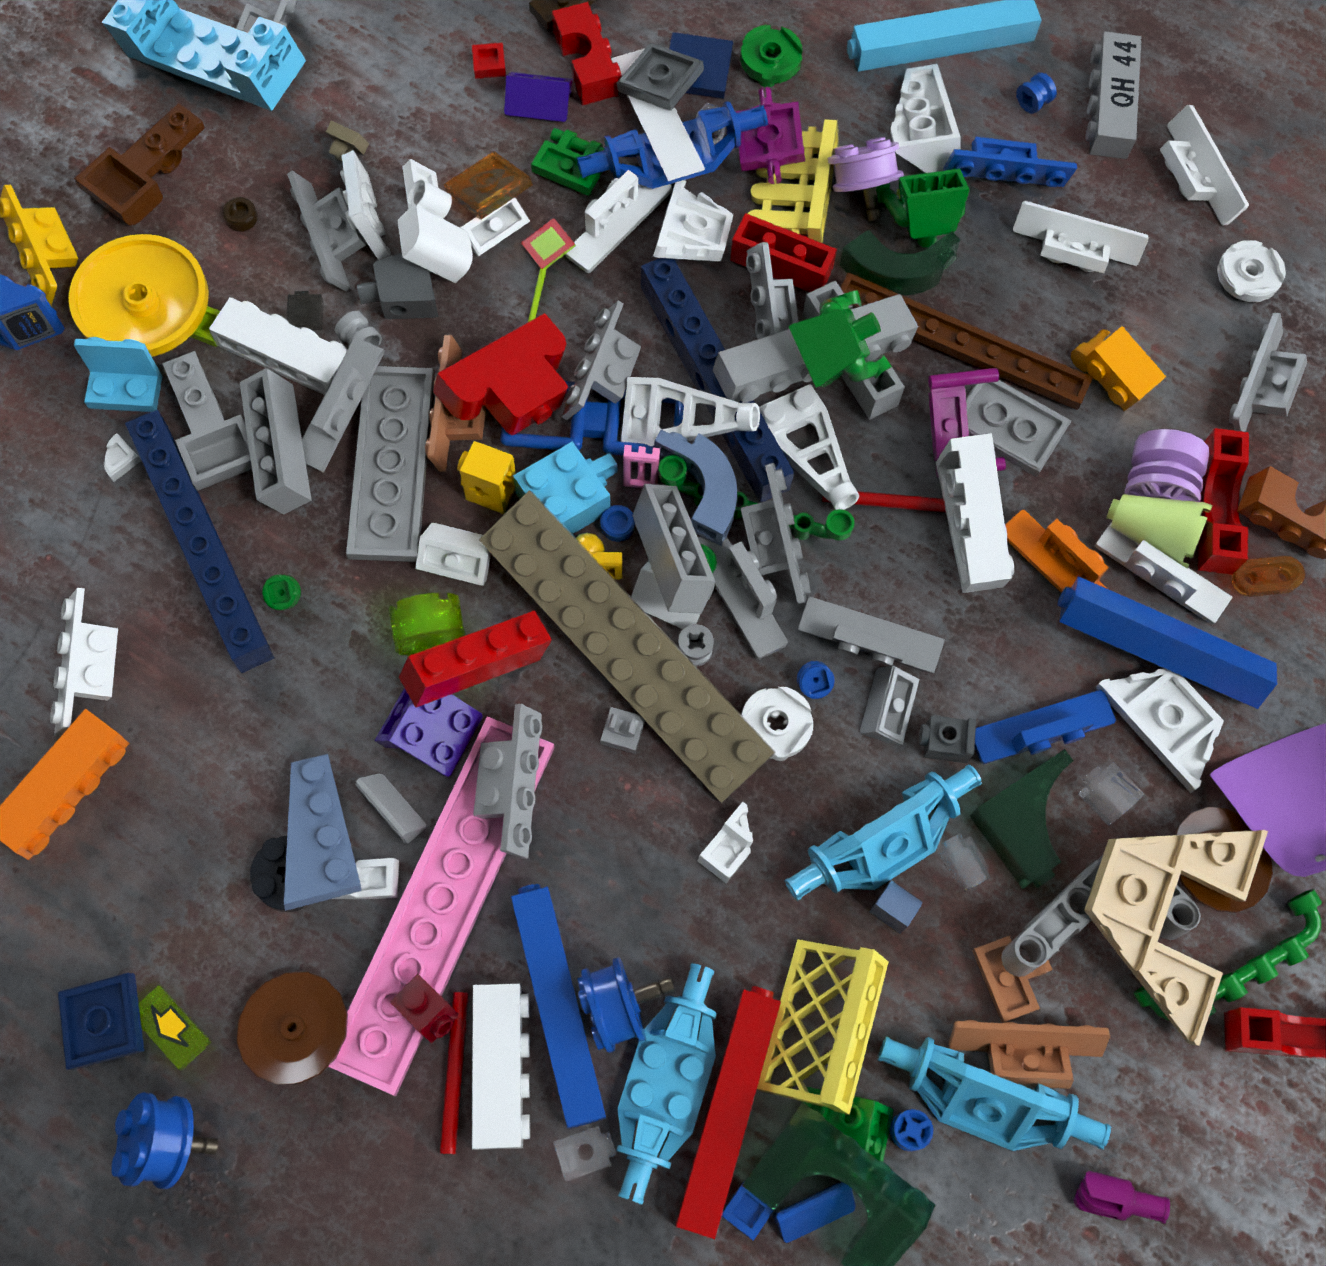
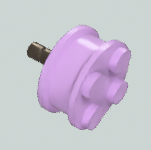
M885 137L867 140V146L858 148V146L854 147L853 144L834 148L835 154L828 157V163L834 164L837 181L832 186L833 191L847 192L863 189L868 221L881 218L876 186L899 180V177L904 176L903 171L898 170L895 151L899 149V143L891 142L890 139H885Z

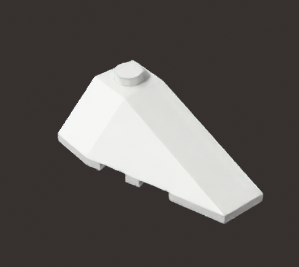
M938 64L906 69L901 88V98L896 106L895 120L890 128L892 141L899 143V149L895 152L926 173L943 171V167L953 150H960V134Z

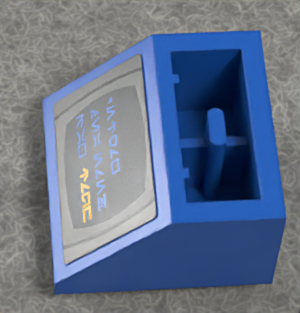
M0 274V345L13 350H19L62 334L65 327L58 318L56 310L47 301L46 294L41 289L29 284L26 287L16 284L8 277Z

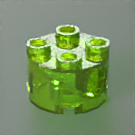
M439 593L415 595L397 601V609L391 605L388 607L395 651L400 655H407V658L410 655L466 635L460 600L456 594L447 593V599H440Z

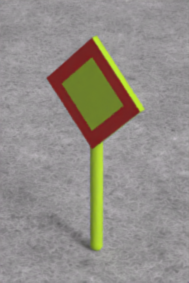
M554 218L521 242L540 267L528 322L536 318L547 268L576 247L575 243Z

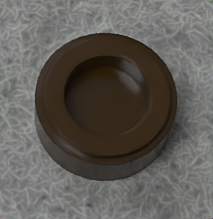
M233 198L223 208L225 222L234 231H247L257 222L258 214L256 208L247 198Z

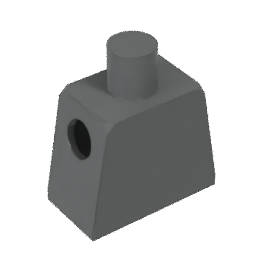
M402 252L373 263L376 281L357 284L361 305L380 301L384 318L439 317L429 270L404 259Z

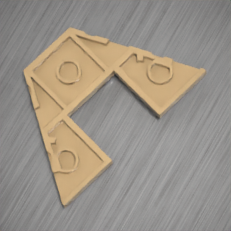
M1266 830L1109 839L1084 911L1190 1045L1200 1046L1223 973L1158 942L1179 876L1181 874L1235 901H1246L1268 833Z

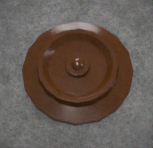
M1207 807L1190 813L1178 825L1175 835L1251 830L1236 812L1226 808ZM1263 848L1246 901H1235L1181 874L1179 879L1186 890L1198 902L1215 911L1237 913L1256 906L1268 892L1273 875L1272 860Z
M309 972L284 973L266 981L248 999L239 1017L237 1044L243 1062L257 1077L276 1085L301 1084L320 1075L337 1058L347 1036L348 1013L342 996L327 979Z

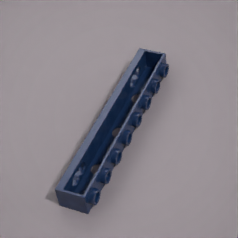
M659 258L642 265L641 289L696 389L726 398L713 372L718 352L725 349L676 261L672 258ZM754 400L750 402L739 401V403H755ZM705 404L715 420L716 407ZM761 412L759 426L756 431L738 430L722 434L759 503L773 498L765 467L767 464L774 463L776 470H783L787 489L782 490L781 493L791 489L794 471Z
M157 409L126 422L125 425L232 661L239 671L244 673L274 659L275 657L200 494L192 483L171 431L159 410Z

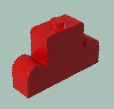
M544 313L437 373L433 393L453 416L461 420L476 418L480 414L482 406H485L509 435H515L535 422L536 424L545 422L555 410L561 407L568 385L556 370L559 368L567 345L566 338Z

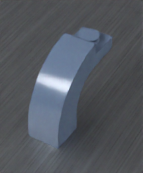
M661 429L654 441V448H660V457L665 458L670 455L681 457L686 463L687 471L698 480L702 488L703 498L691 518L696 534L722 546L731 528L737 501L736 478L730 462L719 447L700 433H698L693 444H690L681 434L676 432L668 433Z

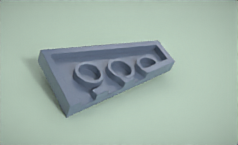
M328 754L291 763L284 891L285 911L362 891Z

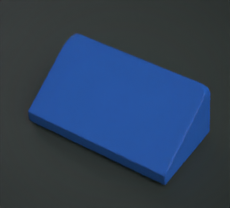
M840 1181L775 1212L773 1218L783 1241L789 1243L852 1213L856 1208L852 1187L849 1182Z

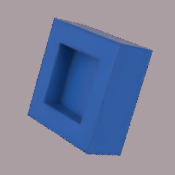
M743 1181L724 1208L721 1216L754 1241L777 1206Z

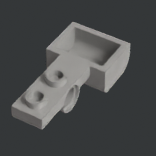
M193 351L162 363L192 433L175 441L196 490H202L252 470L244 419L241 414L228 420L224 419L196 352Z

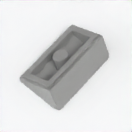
M895 666L878 668L875 672L860 733L898 746L903 745L920 679Z
M383 774L365 776L355 781V785L361 794L404 844L410 843L426 829V823Z

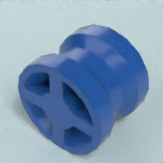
M1043 72L1035 74L1030 79V82H1024L1016 91L1019 104L1026 112L1031 114L1038 112L1043 107V104H1049L1057 95V89L1053 80Z
M911 1109L900 1112L893 1117L889 1133L895 1146L904 1151H916L925 1148L930 1143L933 1137V1126L925 1113L920 1110Z

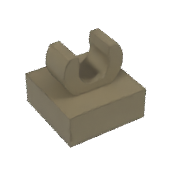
M333 121L330 122L326 133L334 140L329 153L334 155L335 159L342 162V155L353 150L362 155L365 154L369 143L358 132Z

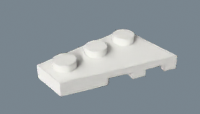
M348 152L342 155L343 170L340 171L341 178L346 186L343 196L349 208L345 212L348 223L353 230H359L378 260L392 256L390 249L381 239V236L385 235V231L374 209L377 207L369 175L355 152Z

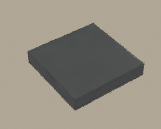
M649 43L619 79L617 89L618 92L671 111L704 71V64L702 60Z

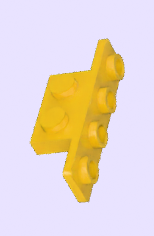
M3 185L0 197V218H4L8 227L9 239L12 243H15L19 251L21 266L27 269L31 278V285L41 289L52 306L57 283L50 268L76 267L78 256L55 207L22 209L12 185Z

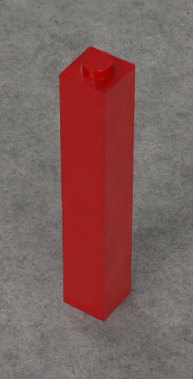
M752 986L751 991L743 990L741 993L675 1222V1227L711 1239L716 1237L781 1001L773 999L774 993L767 989Z

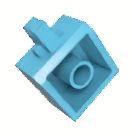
M572 441L513 475L515 492L519 499H521L529 490L532 491L561 523L574 534L601 518L602 513L610 508V494L605 488L607 485L606 479L617 473L618 465L610 453L594 461L591 458L585 460Z

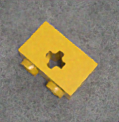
M474 441L469 452L464 451L457 467L458 471H460L461 485L464 489L465 498L470 502L504 514L515 492L513 475L516 474L514 457L511 454Z

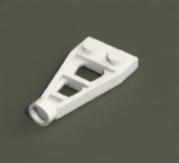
M627 378L621 442L643 443L654 446V441L661 430L659 427L662 400L665 398L682 402L684 410L683 420L680 425L662 430L668 433H679L688 441L695 440L698 433L705 437L738 430L756 431L759 426L760 411L757 403L735 402L661 378ZM701 403L716 407L713 424L694 426L696 404Z
M809 384L760 406L759 411L789 464L830 501L836 510H845L856 503L859 499V493L849 479L828 410L812 385ZM812 424L817 431L818 443L800 449L787 438L786 434ZM827 453L834 469L819 475L807 461Z

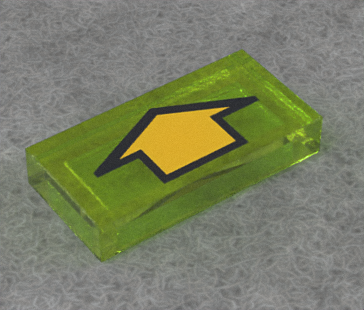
M158 985L139 1003L142 1029L179 1070H183L212 1043L162 986Z

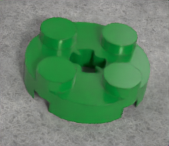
M771 25L756 27L744 37L740 51L742 68L751 78L757 80L761 86L773 87L776 83H782L791 79L800 70L802 43L797 35L788 28L781 27V30L771 29ZM769 51L771 54L776 52L778 54L777 57L770 58L766 56L765 52Z

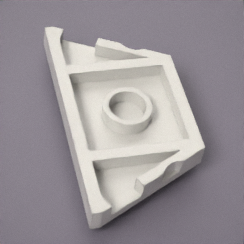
M686 180L675 182L653 256L657 258L721 261L733 214L724 207L714 203L704 193L701 192L696 197L684 188Z
M1165 668L1157 669L1153 673L1131 674L1127 678L1112 681L1110 679L1102 680L1095 688L1103 690L1111 706L1186 789L1192 793L1200 787L1202 772L1205 764L1210 760L1214 749V740L1219 735L1224 720L1183 676Z

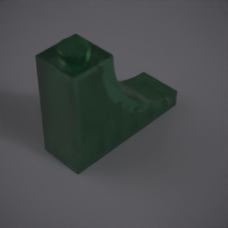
M1065 749L979 806L970 815L972 821L1022 889L1031 883H1034L1039 888L1056 876L1052 869L1061 863L1048 836L1046 804L1055 780L1074 761Z

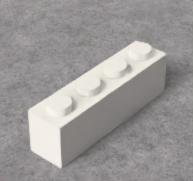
M231 297L209 328L218 347L264 368H268L325 395L348 350L337 341L328 342L319 338L315 332L306 327L299 329L289 324L280 315L272 314L271 316L260 311L256 305L249 301L240 302Z
M520 984L473 985L472 1149L523 1148V1139H530V1114H523V1098H530V1074H523V1058L530 1056L529 1033H522V1018L529 1017V994H522Z

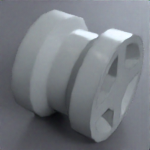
M688 625L679 634L678 648L696 667L702 666L709 661L714 644L712 633L703 625ZM690 639H691V640H698V639H700L698 642H691V641H690Z

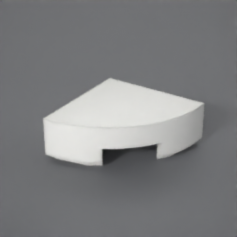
M117 433L109 440L106 446L108 449L105 454L104 468L112 481L115 482L141 462V460Z

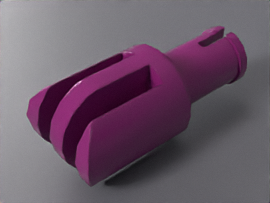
M1093 1171L1086 1172L1073 1199L1075 1207L1081 1211L1125 1221L1131 1215L1165 1224L1170 1213V1200L1168 1197L1136 1191L1129 1180Z

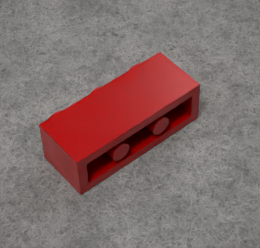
M745 213L732 239L730 261L746 267L747 250L760 242H768L773 278L778 280L793 279L795 287L808 292L826 285L833 270L837 253L836 248Z

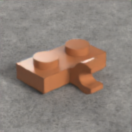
M1010 936L972 950L1002 1023L1040 1009L1028 980L1053 970L1049 960H1047L1043 965L1026 976L1017 977L1010 974L1002 963V952L1011 942Z

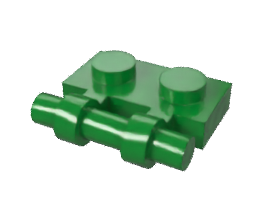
M554 128L551 132L550 140L557 142V144L547 140L544 141L531 163V171L589 196L603 172L582 178L576 157L603 151V144L594 140L588 142L577 137V133L568 129L564 132ZM574 149V150L579 151V152L584 153V154L581 155V154H578V153L573 152V151H571V150Z

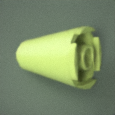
M1123 494L1120 500L1113 499L1107 519L1112 520L1111 527L1138 544L1145 540L1188 569L1189 564L1184 563L1183 560L1185 556L1193 557L1207 517L1201 516L1203 511L1210 513L1212 505L1204 502Z

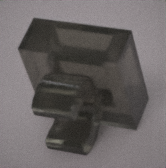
M294 291V295H288L287 321L289 324L299 329L306 327L310 330H322L324 302L322 295L310 294L309 291Z

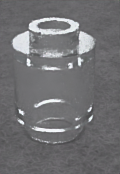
M960 833L942 843L944 851L939 856L956 885L961 884L965 892L991 878L987 871L989 865L971 836L964 839Z

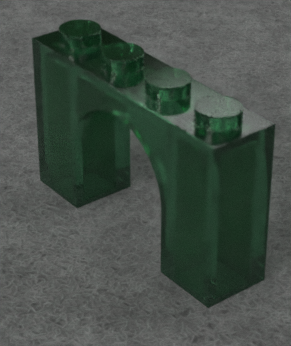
M803 1102L757 1160L742 1184L744 1188L774 1211L796 1183L808 1176H830L851 1187L865 1206L867 1221L852 1238L841 1261V1264L844 1266H894L927 1228L936 1206L921 1190L911 1186L894 1173L887 1164L877 1160L860 1147L853 1138L843 1134L830 1124L822 1114L812 1110Z

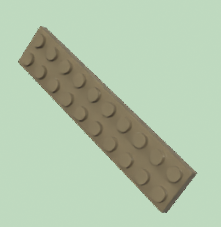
M529 490L479 539L721 803L776 753L532 491Z

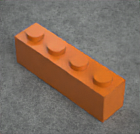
M85 708L0 805V841L27 860H30L33 855L42 852L49 843L50 835L59 825H63L70 820L75 812V806L84 796L91 794L98 787L101 781L100 777L110 766L116 765L123 758L126 752L125 748L130 743Z

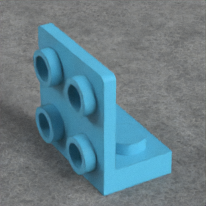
M99 337L75 339L74 347L90 371L84 401L88 408L139 412L157 410L163 376L144 343L133 339L106 341Z

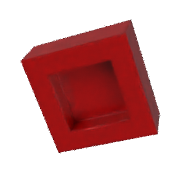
M503 42L472 45L475 79L506 76Z

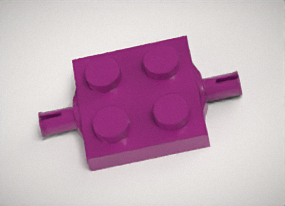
M765 87L766 98L764 97L763 88L759 89L758 95L760 105H763L766 110L768 126L741 132V145L739 147L740 164L742 171L767 168L768 182L774 184L773 174L775 173L776 183L778 184L782 181L780 166L806 162L798 101L785 104L772 103V90Z

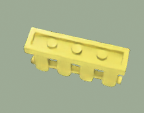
M824 120L823 132H817V127H808V131H802L806 162L780 166L782 179H800L799 184H777L775 173L773 174L774 184H770L768 182L767 168L756 169L760 177L767 178V183L760 182L752 186V201L763 206L762 210L755 209L748 212L749 215L795 233L806 234L808 238L823 243L834 173V164L828 163V157L834 155V148L838 147L837 120ZM813 153L819 154V157L813 158ZM809 180H815L814 185H808ZM772 205L795 206V212L771 209ZM810 207V212H804V208Z

